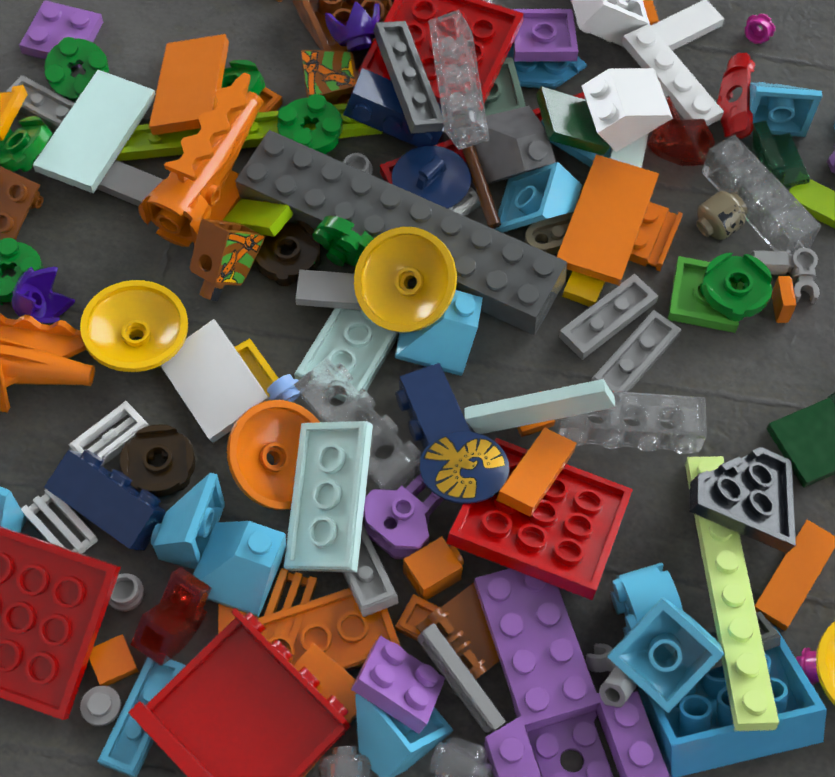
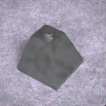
M530 106L467 121L470 136L487 184L509 179L555 163L545 127Z

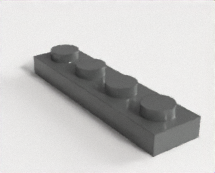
M406 21L376 22L373 33L410 132L442 131L445 121Z

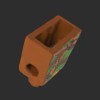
M301 50L307 97L312 94H320L326 98L327 102L333 105L347 104L359 76V68L355 69L353 53L333 50Z
M202 219L189 267L192 273L204 278L199 295L212 301H219L224 285L241 286L250 271L265 236L240 223Z

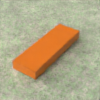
M544 428L500 489L497 501L531 517L574 453L577 443Z
M807 519L796 536V546L785 554L755 604L756 612L761 611L769 622L786 631L835 549V536Z

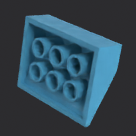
M782 636L780 646L764 651L779 719L776 730L735 731L723 666L709 670L669 713L642 688L637 686L644 710L670 777H681L823 742L827 709Z

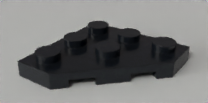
M760 447L742 458L737 457L721 464L715 470L710 472L707 470L698 474L690 482L689 512L784 553H788L796 546L792 460Z

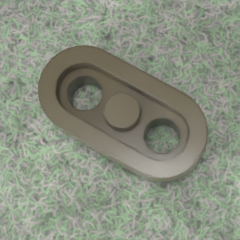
M573 213L531 224L526 230L524 243L551 255L558 253ZM537 241H543L545 244L537 243Z

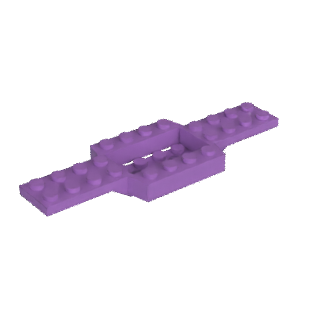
M510 568L475 578L474 585L511 693L516 714L515 720L485 738L484 747L494 777H613L594 724L597 715L620 777H670L638 691L633 692L621 708L604 704L600 693H596L559 588ZM574 750L581 755L583 767L579 771L568 772L562 767L560 757L565 751Z

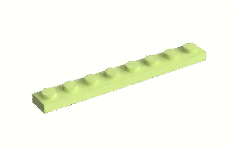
M723 456L687 457L685 469L689 490L690 482L698 474L707 470L710 472L723 464ZM694 514L717 639L724 652L721 660L735 731L776 730L779 719L740 534Z

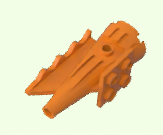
M244 72L231 86L216 90L217 107L214 110L199 114L200 131L196 135L182 138L180 142L184 154L180 159L164 164L165 169L171 171L167 179L162 180L139 204L138 211L143 221L147 225L152 221L159 227L156 233L175 245L189 247L191 242H194L195 245L201 220L223 221L240 200L235 182L239 173L232 171V167L263 105V100L259 95L254 92H247L251 80L250 74Z
M0 313V412H9L10 403L6 387L13 384L92 385L95 376V366L68 359L87 350L82 340L81 330L75 329L63 320H59L52 325L41 324L30 315L25 314L15 320L6 318Z

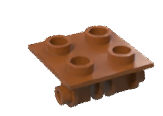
M1 166L0 240L3 238H13L16 240L29 209H39L43 204L44 198L40 196L38 191L40 184Z
M474 583L441 608H437L416 626L418 631L422 633L423 630L434 623L475 680L500 661Z

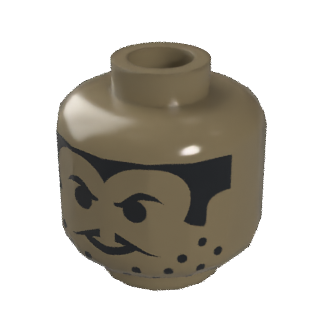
M719 191L698 206L697 215L699 220L696 221V225L705 237L712 236L717 240H724L745 225L748 212L747 206L743 199L735 192Z

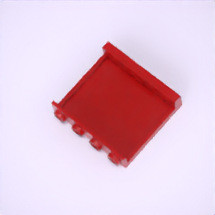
M236 608L231 611L235 618L146 705L139 701L128 712L187 777H302L350 728L348 721L344 718L349 711L333 695L326 699L316 689L321 684L316 677L305 667L298 671L289 662L293 657L289 650L277 639L271 644L261 634L266 629L262 623L250 612L244 617Z

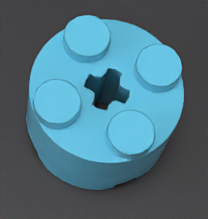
M663 563L616 576V580H612L614 592H611V598L616 613H624L627 626L623 628L625 636L662 597L683 611L673 579L668 570L663 571Z

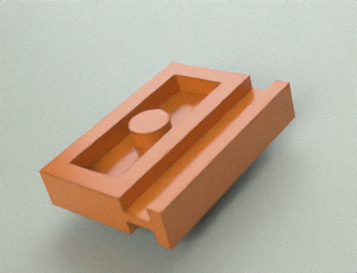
M649 202L629 261L645 267L647 264L654 266L660 272L683 213L678 212V214L669 212L667 207Z

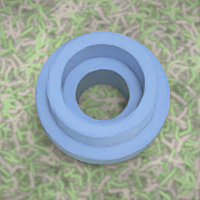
M290 374L280 377L267 389L270 395L269 400L294 402L300 396L298 391L302 387L301 382L298 379H293Z

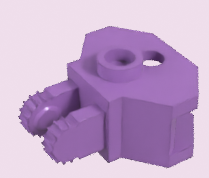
M421 474L406 488L401 485L398 490L372 489L365 496L363 517L366 532L373 542L394 559L403 560L429 544L427 527L429 516L444 500L433 492L424 502L416 498L426 488Z

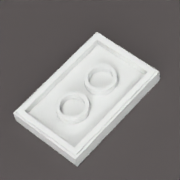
M214 319L186 338L178 353L161 365L212 443L230 432L235 422L245 411L259 403L269 401V397Z

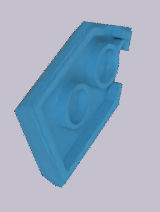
M512 44V46H511V48H510V51H509V53H508V55H507L506 58L512 57V58H513V61H514L513 44ZM577 57V61L562 62L514 61L520 86L541 88L542 86L556 89L587 67V64L580 57Z

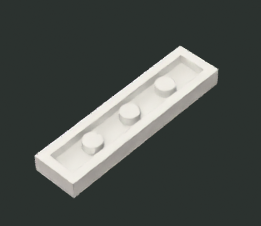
M650 24L624 35L622 45L641 68H653L665 97L695 132L722 118L724 111Z

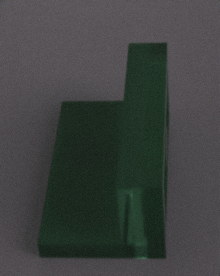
M766 121L753 123L752 147L770 190L776 191L810 183L809 174L791 134L773 137Z

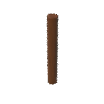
M465 137L459 143L469 167L487 225L490 228L496 229L501 226L495 204L471 137Z

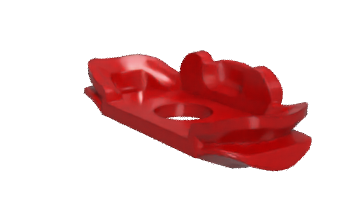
M747 53L735 54L728 61L717 99V104L724 111L720 119L724 137H728L733 141L743 139L753 131V114L750 111L751 73L754 72L755 62L750 59ZM742 87V94L735 102H730L729 100L733 98V90Z

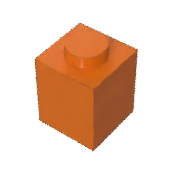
M440 537L404 558L403 573L418 596L428 600L461 580L464 560L456 547L448 546L444 538Z

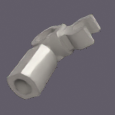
M799 248L794 254H788L787 251L753 250L751 252L752 256L758 258L768 267L771 275H786L787 272L791 274L792 281L795 283L796 303L801 297L800 291H806L810 295V303L816 302L820 291L818 285L813 282L816 279L815 267L818 264V257L813 250Z
M596 643L594 645V654L588 653L586 655L587 668L593 672L611 671L610 675L600 686V697L604 704L621 708L638 685L607 657L613 648L607 644Z

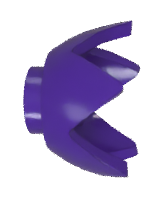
M355 2L346 26L340 23L331 13H325L327 28L333 39L340 46H347L348 52H357L371 47V40L375 38L373 33L375 24L380 22L379 3L374 4V12L371 19L364 8L358 2Z
M30 267L20 276L12 296V306L18 316L30 315L41 324L50 325L59 321L60 318L58 316L66 312L75 303V299L52 291L58 267L43 268L37 271Z

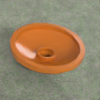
M285 400L265 401L245 411L235 422L227 444L229 469L239 489L249 499L263 507L274 510L291 509L301 423H318L319 420L304 407ZM268 453L274 457L273 465L267 461L266 456Z

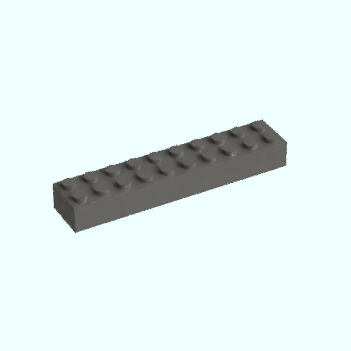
M271 130L267 132L235 180L241 199L289 205L293 215L288 223L297 224V221H301L311 226L314 230L326 216L331 215L354 223L355 225L352 230L360 236L366 231L373 238H376L383 232L397 227H416L430 232L446 245L454 259L457 271L456 290L483 297L482 312L534 336L566 281L567 261Z

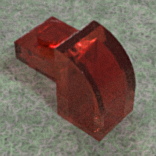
M665 96L673 119L654 129L647 145L657 156L677 165H704L715 144V140L705 120H681L670 96Z
M182 567L172 572L161 602L142 614L131 646L160 666L172 659L188 644L202 624L207 614L203 607L212 587Z

